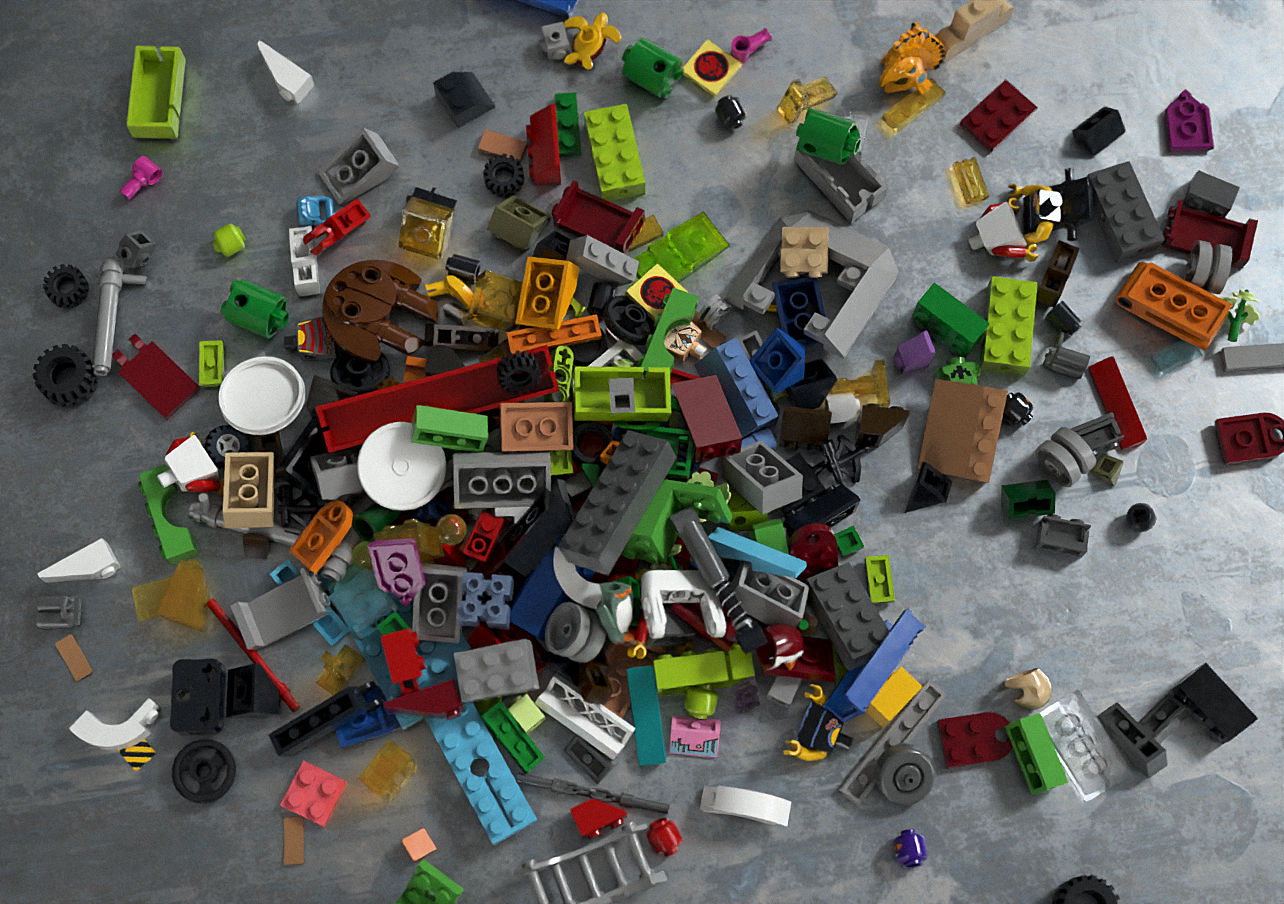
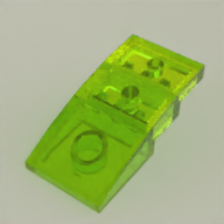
M703 211L669 230L665 237L650 244L646 251L635 256L633 259L639 261L636 276L638 279H641L658 264L680 283L729 248L730 244Z

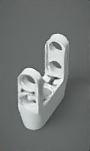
M653 570L641 576L642 606L651 638H663L665 633V623L667 620L662 603H700L707 633L711 637H723L725 635L726 623L720 599L716 597L717 592L715 589L708 588L699 570Z

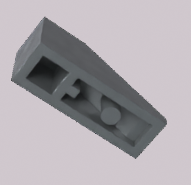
M1118 702L1098 715V718L1131 762L1148 779L1168 766L1166 750Z

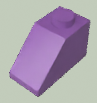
M928 331L922 332L898 346L893 359L896 368H900L902 375L929 366L935 354V349Z

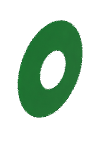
M613 421L615 425L628 429H650L660 425L659 421H644L646 422L644 425H631L627 423L628 421Z

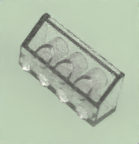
M1079 689L1040 712L1061 765L1085 802L1133 775Z

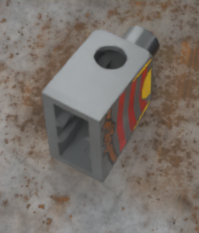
M323 316L298 322L296 325L297 335L284 336L285 349H298V354L303 361L333 363L338 357V345L328 333Z

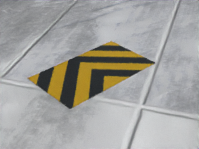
M145 739L134 746L118 750L135 771L139 770L157 754Z

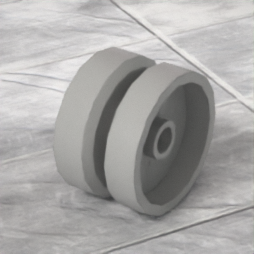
M1197 240L1189 255L1185 280L1200 288L1204 286L1205 290L1212 294L1220 295L1226 285L1231 268V246L1217 244L1212 249L1210 242Z
M1066 427L1058 429L1050 437L1051 440L1044 441L1035 450L1036 457L1043 469L1052 479L1064 487L1074 485L1081 478V474L1088 473L1096 465V458L1088 444L1077 433Z
M572 602L563 603L554 610L547 622L545 641L549 651L579 663H585L595 658L600 652L606 636V630L601 624L597 612Z

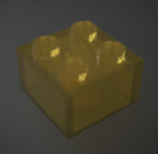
M412 197L403 208L398 248L441 260L450 247L455 209Z
M485 270L475 279L467 319L493 328H499V330L511 332L519 327L515 322L523 282Z
M388 739L358 779L388 802L390 798L394 800L401 792L402 788L400 785L405 779L409 780L417 770L415 766L418 762L408 752Z

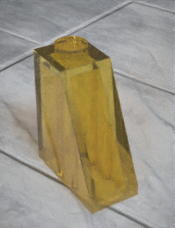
M180 559L157 613L162 618L206 633L208 629L206 605L207 574L203 567H201L202 564L192 559L186 562Z

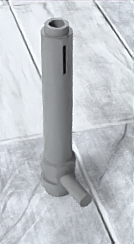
M112 259L105 260L100 267L101 277L98 284L100 296L91 367L93 373L98 376H106L111 370L118 296L122 290V283L146 285V276L123 274L122 264Z
M205 493L198 496L199 501L191 503L188 518L193 519V522L199 524L204 522L210 527L217 528L219 526L225 528L223 506L214 503L210 504L208 495ZM276 522L273 523V527L227 528L245 534L266 536L268 540L292 546L303 532L302 529L291 526L284 528Z
M366 493L354 515L366 510L376 502ZM352 524L345 537L341 540L340 545L335 548L322 567L321 575L330 582L338 583L340 579L344 578L346 574L345 569L352 564L354 560L353 555L362 541L353 529Z

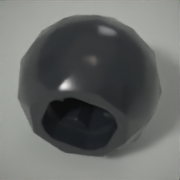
M1136 503L1127 511L1126 520L1129 527L1134 531L1146 532L1155 525L1157 515L1154 508L1149 504Z

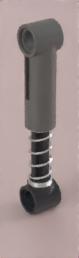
M690 505L670 516V521L676 533L684 542L708 588L716 590V597L721 599L722 607H725L728 611L727 616L733 620V626L736 631L734 633L735 638L745 655L768 643L759 624L747 617V611H744L740 605L742 601H738L735 596L736 592H733L729 585L731 582H728L730 575L702 528V524L693 507Z

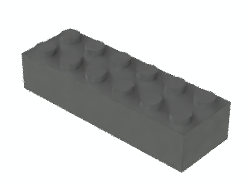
M630 430L626 432L558 546L569 563L609 575L677 458L667 440Z

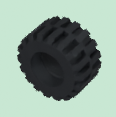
M62 344V348L58 345L52 346L53 350L51 351L46 349L44 351L45 355L37 358L39 364H34L33 367L36 371L33 373V379L36 381L34 383L39 391L54 405L57 403L59 407H65L67 404L70 408L74 407V403L83 404L84 398L89 400L92 397L90 392L96 391L97 387L94 383H98L99 378L93 373L91 368L92 361L86 353L74 345L70 348L68 344ZM68 367L76 368V374L70 382L63 385L56 384V377L63 369Z
M1082 875L1069 879V881L1060 885L1061 888L1056 891L1055 895L1057 897L1053 900L1052 904H1075V900L1080 893L1090 894L1094 897L1097 904H1117V900L1120 898L1118 894L1114 895L1113 890L1115 888L1112 885H1107L1105 879H1097V876Z

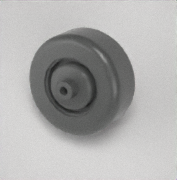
M903 743L889 747L880 755L875 765L874 779L878 789L888 800L898 805H912L920 802L930 793L935 783L936 772L932 760L923 750L912 744Z

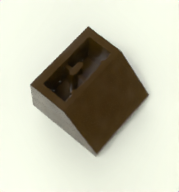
M875 403L863 405L857 418L855 446H861V444L866 443L871 448H879L903 429L910 410H904L900 406L884 408Z

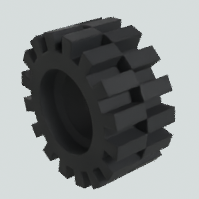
M498 154L495 155V160L491 157L489 164L486 163L485 169H483L486 188L493 195L497 193V197L505 194V198L509 197L508 193H511L512 196L515 195L516 190L520 191L521 185L524 184L522 164L520 165L518 159L514 160L512 155L507 158V154H503V158H500ZM506 169L512 173V178L507 182H499L495 178L496 173L500 170Z
M60 264L61 269L55 266L53 267V273L47 272L49 278L44 277L43 281L46 283L43 284L44 292L56 306L61 308L62 305L64 309H68V305L74 308L76 307L75 302L82 303L81 297L86 299L87 295L85 292H89L87 286L89 284L77 267H73L70 264L66 267L64 264ZM67 279L74 281V287L71 291L67 293H60L58 291V286L62 281Z
M515 351V355H512L511 352L507 353L508 358L503 356L501 361L497 363L498 367H496L501 388L507 390V393L510 394L514 391V394L517 395L519 391L525 394L527 389L530 391L534 390L533 386L537 387L539 385L538 381H541V371L537 357L534 358L532 353L528 355L527 351H523L522 354H520V351ZM517 371H525L521 374H513Z

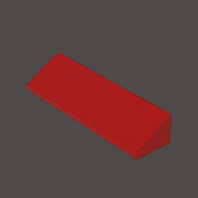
M1114 356L1090 365L1088 368L1106 413H1113L1121 435H1118V437L1124 435V438L1119 443L1121 449L1125 450L1144 444L1147 440L1146 433Z

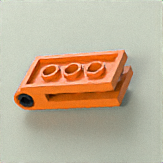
M1139 262L1115 297L1116 303L1123 309L1203 351H1206L1232 307L1231 303L1151 262L1149 264Z

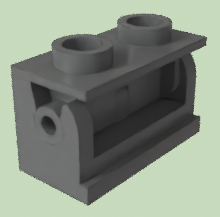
M1198 170L1190 182L1183 202L1192 208L1202 209L1212 215L1225 218L1232 209L1240 187Z
M1112 412L1070 428L1088 444L1094 456H1097L1098 452L1104 449L1107 452L1116 449L1124 438V435L1118 437V435H1121V432Z
M1055 514L1044 515L1039 521L1035 548L1082 558L1087 553L1088 530L1091 525L1084 524V521L1080 519H1071L1069 521L1061 519V516Z

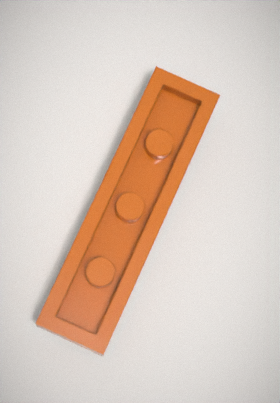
M596 314L562 321L559 330L531 327L507 332L510 352L514 354L515 351L521 352L547 345L548 349H553L560 345L568 346L602 339V334Z

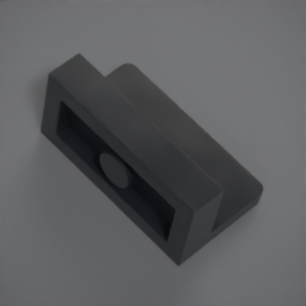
M1105 106L1072 130L1074 138L1086 141L1090 154L1094 156L1126 132L1119 110Z

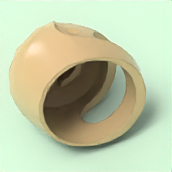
M1039 668L1018 673L1004 680V685L1007 688L1018 687L1023 689L1024 693L1018 696L1015 702L1025 709L1036 710L1042 708L1051 698L1052 685Z

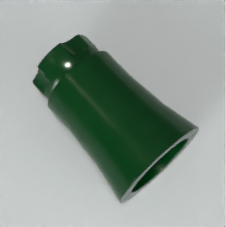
M375 503L366 510L354 515L352 526L361 539L371 543L376 541L404 511L392 510Z

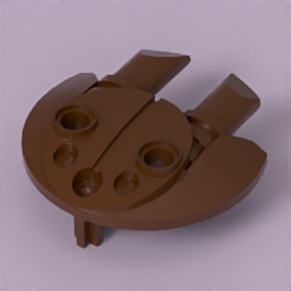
M366 260L349 265L334 276L324 294L322 314L327 331L336 344L358 359L377 363L381 355L380 343L409 356L427 342L391 324L392 321L389 320V316L394 307L398 309L403 308L436 324L438 304L437 301L414 290L419 288L422 279L413 271L390 261ZM366 278H372L375 281H369ZM346 313H352L355 316H349Z

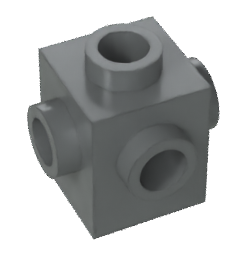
M142 230L126 233L119 242L120 246L116 255L130 269L145 266L151 260V254L156 243Z

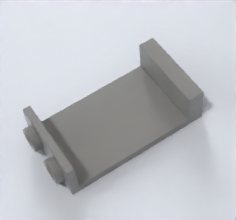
M308 568L300 569L302 575L248 603L237 602L231 605L247 649L260 650L332 613L329 607V597L321 588V578L318 573H314Z

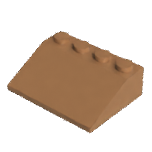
M935 379L917 470L922 462H927L943 475L985 484L989 483L1008 391L981 385Z

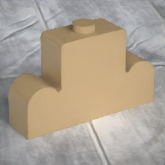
M970 0L958 8L954 13L951 25L942 28L934 36L944 46L945 57L942 58V63H946L1010 20L1014 11L1012 5L1007 0Z

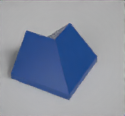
M775 328L749 362L774 393H778L804 379L805 346L779 328Z

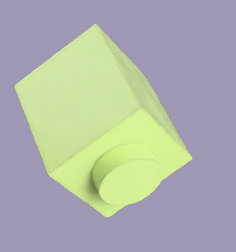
M527 694L523 697L519 695L509 703L511 706L508 708L509 712L527 735L546 720L543 713Z

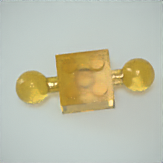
M449 514L440 518L436 527H432L427 523H421L417 519H410L404 521V525L398 527L387 526L383 528L382 532L375 533L374 536L375 541L414 539L420 562L424 563L444 557L442 543L446 545L459 544L466 536L467 527L461 517ZM368 541L358 543L352 552L354 565L362 571L374 570L367 546L370 543Z

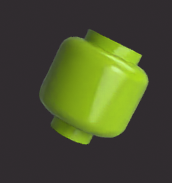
M229 223L213 232L215 240L211 241L217 254L222 252L224 256L229 257L244 249L246 239L238 225L234 226Z
M708 683L689 687L684 704L685 709L689 711L688 715L700 719H707L708 716H712L716 710L718 693L712 690V685Z

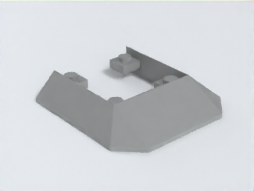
M811 210L780 217L726 293L724 301L741 309L747 306L764 314L775 298V293L760 285L781 257L782 227H828V258L846 266L837 279V284L853 292L834 321L815 312L804 328L803 334L823 343L824 350L844 359L899 275L891 250L888 246Z

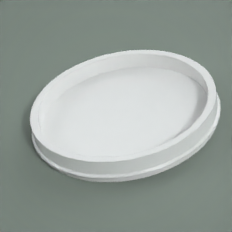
M275 357L252 358L234 367L224 378L219 390L220 409L225 420L233 428L251 435L274 433L288 426L300 413L305 401V385L300 374L288 362Z
M394 422L378 428L365 440L358 455L357 471L363 489L376 503L392 510H412L425 505L439 492L446 476L447 464L443 448L411 443L412 423Z

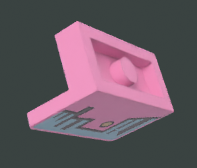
M672 715L670 754L714 758L718 756L720 720Z

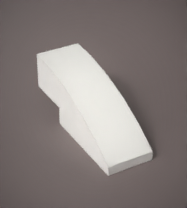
M311 226L289 229L294 286L298 297L320 294L316 255L310 252V250L315 248L314 239L306 245L303 242V237L312 231Z

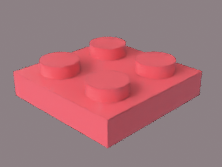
M303 761L280 806L325 827L348 782Z

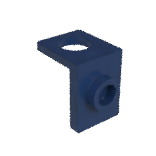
M433 498L421 507L408 510L409 530H416L430 518L450 525L452 523L450 504ZM436 506H440L444 510L445 516L438 513Z

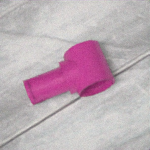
M764 28L752 36L735 37L731 45V56L739 62L745 63L748 61L750 54L756 51V48L772 40L771 34Z
M141 156L132 166L133 173L131 175L133 177L119 191L131 200L142 186L147 184L153 185L158 182L163 171L146 156Z

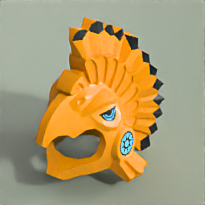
M912 22L910 30L906 34H901L900 39L893 43V47L889 49L887 54L883 55L881 64L884 65V69L878 85L884 86L886 93L914 87L923 95L933 85L926 79L927 72L925 70L940 68L939 64L943 62L942 58L945 57V50L942 43L933 37L926 28H920L921 24ZM901 78H908L905 84L898 85L894 83Z

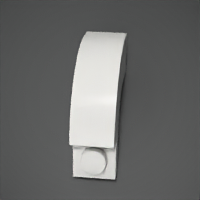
M555 547L554 570L560 586L575 603L596 611L598 603L602 601L600 585L583 579L577 573L575 564L569 563L560 549Z
M148 698L130 719L118 725H106L94 714L86 710L69 729L80 739L95 747L106 750L125 749L138 744L151 734L145 726L157 719L161 707Z
M704 786L700 810L745 817L770 825L787 826L791 802L772 795L726 786Z

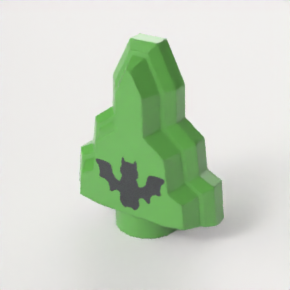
M964 357L948 359L946 366L934 370L937 379L977 385V377L981 375L980 363L965 362Z

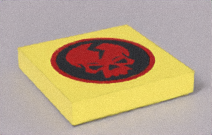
M707 39L684 65L683 75L713 97H716L739 71L742 63Z
M656 264L630 287L625 295L641 307L655 322L657 315H662L665 307H662V303L666 294L670 295L673 288L687 291L660 265Z

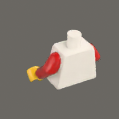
M1011 198L1008 203L1006 201L987 207L976 222L979 234L968 239L974 251L985 246L991 255L1010 258L1025 257L1029 262L1037 260L1039 255L1031 253L1037 250V246L1032 244L1027 249L1024 247L1027 244L1015 217L1019 213L1021 206H1015L1017 202L1015 198Z
M192 432L189 437L173 440L164 458L168 470L157 475L163 488L176 482L182 492H216L223 496L224 478L218 481V469L201 445L203 440H198L195 432Z

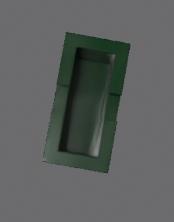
M1048 480L1001 486V506L1009 520L1026 518L1029 514H1036V516L1055 514L1056 493Z

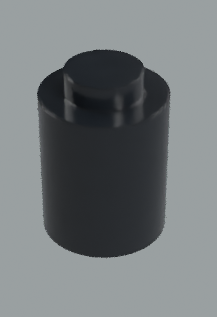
M454 254L452 257H448L445 270H448V275H454L457 278L475 283L480 273L481 261Z
M605 283L593 284L587 306L590 316L597 314L598 319H603L604 307L614 297V287Z
M1064 301L1058 303L1046 315L1061 332H1065L1064 336L1068 334L1073 336L1082 328L1080 326L1082 320Z

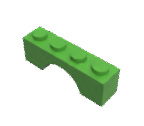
M676 288L672 289L670 295H665L662 307H665L662 315H657L654 327H656L654 335H649L646 342L647 353L646 355H641L637 367H644V378L648 367H670L671 374L674 367V357L667 351L664 340L672 329L691 324L698 307V296Z
M164 464L139 473L141 482H138L141 494L143 496L146 495L148 503H145L146 511L149 517L153 516L155 522L152 525V530L155 537L160 538L162 544L159 546L160 554L163 560L167 559L173 565L195 557L199 553L189 529L173 526L167 520L166 509L168 502L178 492L175 482L165 488L159 482L157 475L168 470Z

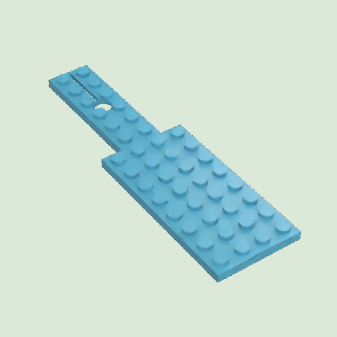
M406 533L385 536L381 534L376 541L409 539ZM362 540L353 555L354 560L350 567H346V574L338 583L325 579L321 575L322 567L318 572L387 701L403 695L400 683H392L381 640L383 634L377 627L374 629L372 624L374 623L378 626L377 621L379 619L380 622H383L385 620L383 616L389 617L397 611L412 630L414 598L406 607L390 592L386 593L378 588L367 546L369 543ZM461 633L460 643L419 640L420 646L416 647L418 656H423L426 669L422 670L423 675L417 677L420 690L454 678L460 692L454 653L471 650L463 634ZM413 679L404 681L405 687L414 685ZM463 702L465 711L461 712V716L452 720L394 713L403 730L424 718L426 719L494 846L538 821L473 702ZM478 758L486 759L490 766L488 773L482 777L474 776L470 769L472 762Z

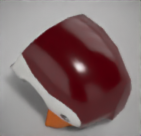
M776 624L762 630L768 643L756 649L760 666L764 670H771L784 663L791 670L794 667L795 661L804 652V643L800 632L786 624Z

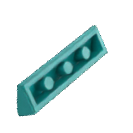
M654 666L628 668L626 672L633 726L636 728L634 734L638 765L666 763Z

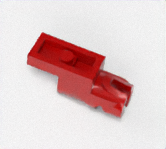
M357 198L303 237V242L306 245L315 237L319 238L326 234L327 237L318 246L310 250L313 255H318L368 220L371 215Z

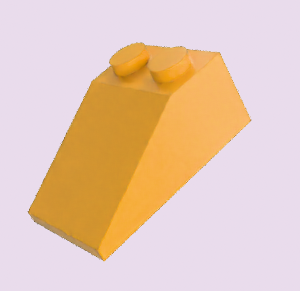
M527 256L515 324L559 330L576 290L580 267L570 261Z

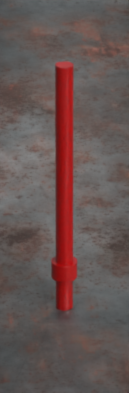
M210 599L206 603L209 609L253 664L259 663L279 690V700L282 699L293 713L296 712L300 705L290 694L291 690L288 686L280 682L256 650L247 649L240 630L215 599Z

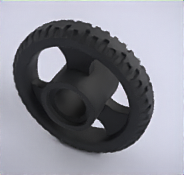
M626 295L613 297L604 307L603 319L606 327L623 342L641 346L646 344L650 334L654 335L656 327H654L655 322ZM617 306H626L623 313L617 312L614 309ZM645 319L649 324V332L641 326Z
M344 351L333 361L330 369V378L337 391L349 397L382 389L389 379V362L381 352L377 362L381 364L382 371L377 379H373L371 366L374 363L358 359ZM350 378L352 385L355 387L348 386L342 383L341 380Z
M211 739L193 741L184 746L174 759L171 773L173 784L179 794L189 801L195 803L216 801L223 797L234 783L236 777L235 759L230 750L218 741ZM201 748L215 750V754L210 760L205 757H199L192 761L189 756L193 751ZM208 765L209 773L205 777H200V768ZM227 765V774L224 782L217 790H214L211 783L219 775L218 767ZM189 771L191 778L199 783L200 787L196 794L185 787L181 778V772Z

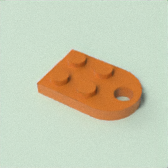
M340 500L331 501L324 505L289 549V552L308 569L317 573L325 565L329 556L340 545L341 540L349 531L353 520L352 509Z

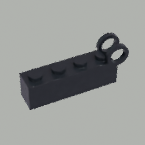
M371 681L359 687L349 686L268 734L277 755L292 756L358 716L372 713L384 706L383 698L367 704L363 695L377 687L376 683Z

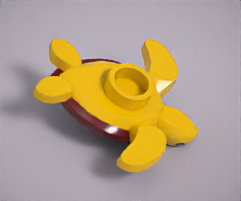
M605 12L598 14L594 18L592 25H589L581 16L571 17L564 22L565 29L579 30L572 41L573 53L565 57L566 64L571 65L577 62L589 71L593 65L592 61L603 52L607 44V38L616 44L620 43L621 35L614 26L607 25L608 18Z

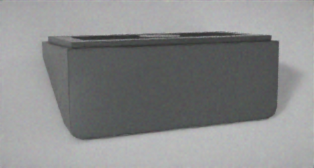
M1168 693L1139 724L1161 744L1188 717L1187 706Z
M577 734L564 748V751L597 784L618 764L616 759H611Z

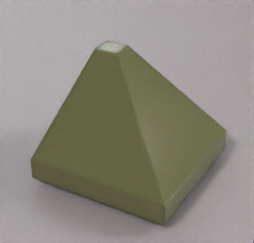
M1103 453L1091 472L1115 487L1124 462Z

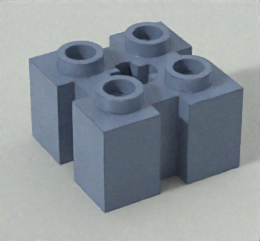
M463 572L461 592L466 597V601H459L457 617L461 626L480 627L481 622H486L489 628L509 630L511 610L509 605H506V601H512L514 580L512 576L492 574V580H485L481 573ZM489 597L491 601H487L486 605H483L482 599Z

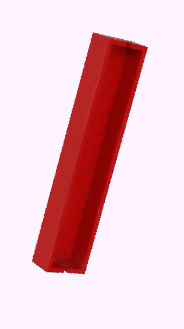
M544 345L525 350L528 352V355L532 353L534 358L537 357L541 371V381H538L539 385L537 387L533 386L534 390L532 391L527 389L525 394H522V391H519L518 395L514 394V391L510 394L507 393V390L501 388L496 367H498L497 363L502 358L499 357L319 405L316 407L321 428L328 425L330 430L323 432L328 453L363 444L369 435L384 425L394 422L412 423V417L417 405L476 414L498 408L500 403H517L558 392L560 390L554 370L549 371L548 368L553 366L548 346ZM517 371L513 374H521L525 371Z

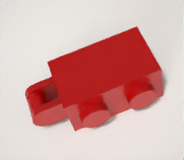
M411 628L382 635L381 640L392 683H400L403 696L420 690L417 677L423 675L422 670H425L426 666L423 656H418L416 647L420 646L417 632H412ZM413 679L414 685L405 687L404 681Z

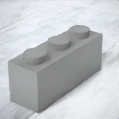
M588 235L570 240L566 261L574 263L580 269L617 287L635 282L639 261Z

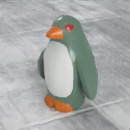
M621 582L601 583L602 601L598 603L596 608L601 624L614 644L632 641L634 637L628 630L633 618L632 611L634 607V596L631 586Z

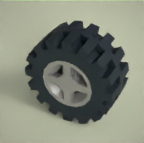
M222 425L209 432L205 438L204 448L215 465L225 467V453H248L249 448L247 447L249 442L246 440L247 436L245 433L233 428L231 425Z

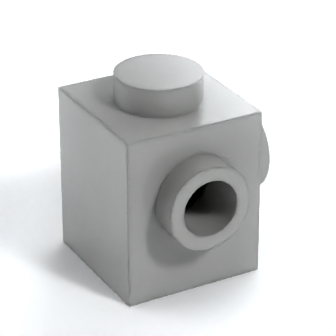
M563 22L542 26L543 39L540 40L542 52H547L548 59H562L569 55V42Z

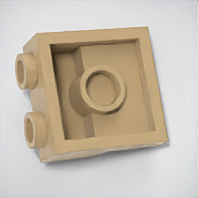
M782 227L780 272L785 273V277L791 278L799 277V274H808V277L821 278L822 274H828L829 228Z

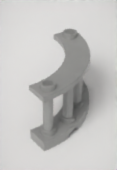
M635 822L622 826V832L579 850L539 863L536 860L528 861L522 864L523 869L514 873L515 878L528 875L538 904H549L537 873L549 868L552 870L563 903L577 904L576 900L573 901L561 868V864L574 859H578L590 892L589 900L579 904H614L628 898L627 896L633 893L643 892L667 881L664 871L654 873L653 870L649 869L637 837V833L647 829V825L636 826ZM628 838L641 873L639 874L640 879L632 883L629 880L626 881L613 844ZM603 848L617 883L615 890L605 894L599 891L587 858V854Z

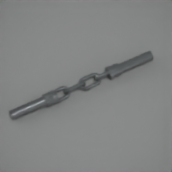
M517 773L516 782L551 789L552 792L578 794L602 802L619 803V806L636 807L668 814L670 804L637 798L627 793L619 795L601 788L591 789L554 778L552 780L523 773ZM566 785L573 786L572 791L565 790ZM596 791L606 793V798L596 797Z

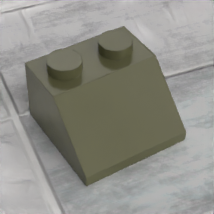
M513 195L495 206L487 230L492 232L495 237L512 243L515 248L527 250L535 244L552 215Z

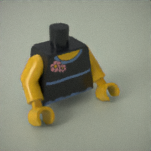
M1009 184V188L1015 189L1013 194H1007L1009 197L1020 199L1025 195L1023 198V236L1026 244L1030 245L1048 239L1050 233L1061 220L1060 206L1063 200L1060 194L1053 192L1050 187L1044 185H1025L1022 188L1016 184Z
M810 684L814 692L813 694L805 692V697L813 699L814 702L810 701L795 739L785 741V743L790 744L791 749L790 751L783 750V754L794 755L805 761H814L830 756L835 746L849 751L853 738L841 733L844 723L830 710L822 707L828 698L823 694L822 688L818 685Z

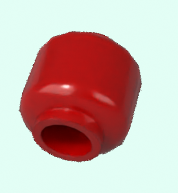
M664 817L649 824L646 836L654 853L664 854L667 857L678 852L677 847L682 843V836L675 821Z

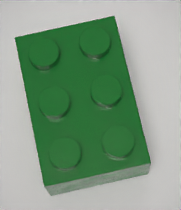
M935 282L917 302L911 317L917 327L926 329L937 342H943L954 355L964 357L965 359L981 341L990 324Z

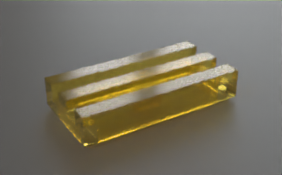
M972 157L970 160L964 159L962 162H954L953 167L966 204L988 199L989 194L976 157ZM970 165L972 167L981 195L979 194V191L977 189L974 177L970 169ZM963 167L974 194L972 198L961 169Z

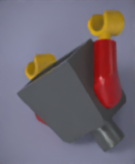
M662 603L667 620L665 623V633L663 638H651L644 610H642L634 638L636 644L629 646L627 655L628 657H635L637 650L636 658L641 659L645 657L646 649L643 643H646V646H676V656L682 657V653L694 651L690 641H692V637L696 634L695 629L670 610L672 603Z

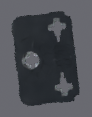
M213 658L177 660L173 664L171 729L180 735H216L221 733L224 728L226 667ZM212 668L215 669L216 673H212L211 677H209L207 673L211 672ZM188 693L191 696L185 702L182 700V696ZM211 716L214 718V721H211L208 726L205 724V720H209Z

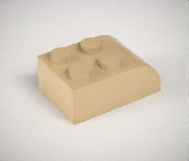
M274 452L225 453L223 494L225 528L273 527Z

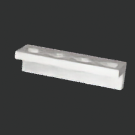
M556 673L546 690L536 700L535 705L614 760L624 749L636 728L601 704L584 702L585 708H579L574 699H580L584 702L579 688ZM556 683L564 688L565 694L561 695L553 689ZM594 713H600L604 717L605 722L596 720ZM614 727H619L626 732L624 738L615 733Z

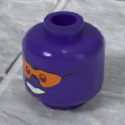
M914 829L901 831V835L894 839L895 857L898 863L903 864L904 868H916L923 865V861L928 857L926 839L923 835L916 833Z

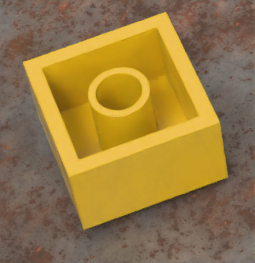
M901 666L897 671L894 670L872 702L865 709V712L884 728L923 686Z

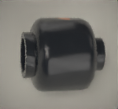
M728 95L718 100L715 113L721 126L730 127L731 130L741 127L747 117L742 100L733 95Z
M1011 392L1006 397L1003 417L1012 426H1017L1020 423L1024 426L1033 418L1031 412L1034 409V405L1022 393L1017 392L1013 394Z

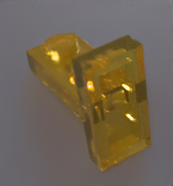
M826 76L805 85L799 79H796L789 85L777 109L787 123L791 124L796 122L802 111L834 99L838 92Z
M884 359L875 360L872 367L874 378H871V376H861L856 380L838 378L830 394L852 392L854 396L876 394L877 404L880 407L889 408L891 402Z
M346 644L336 657L325 651L320 658L325 664L323 666L325 671L316 684L334 696L344 689L365 661V658Z

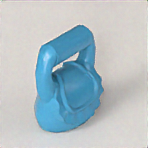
M325 196L298 198L296 202L298 223L301 226H319L326 221L320 219L319 202H324L327 220L334 215L333 200Z

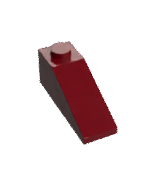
M454 678L383 702L384 707L389 713L437 719L446 718L447 720H452L461 716V712L465 711Z

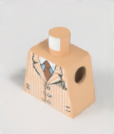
M693 322L690 325H682L672 329L664 340L667 351L674 357V360L681 363L687 359L689 354L701 360L707 352V348L698 343L701 339L702 331Z

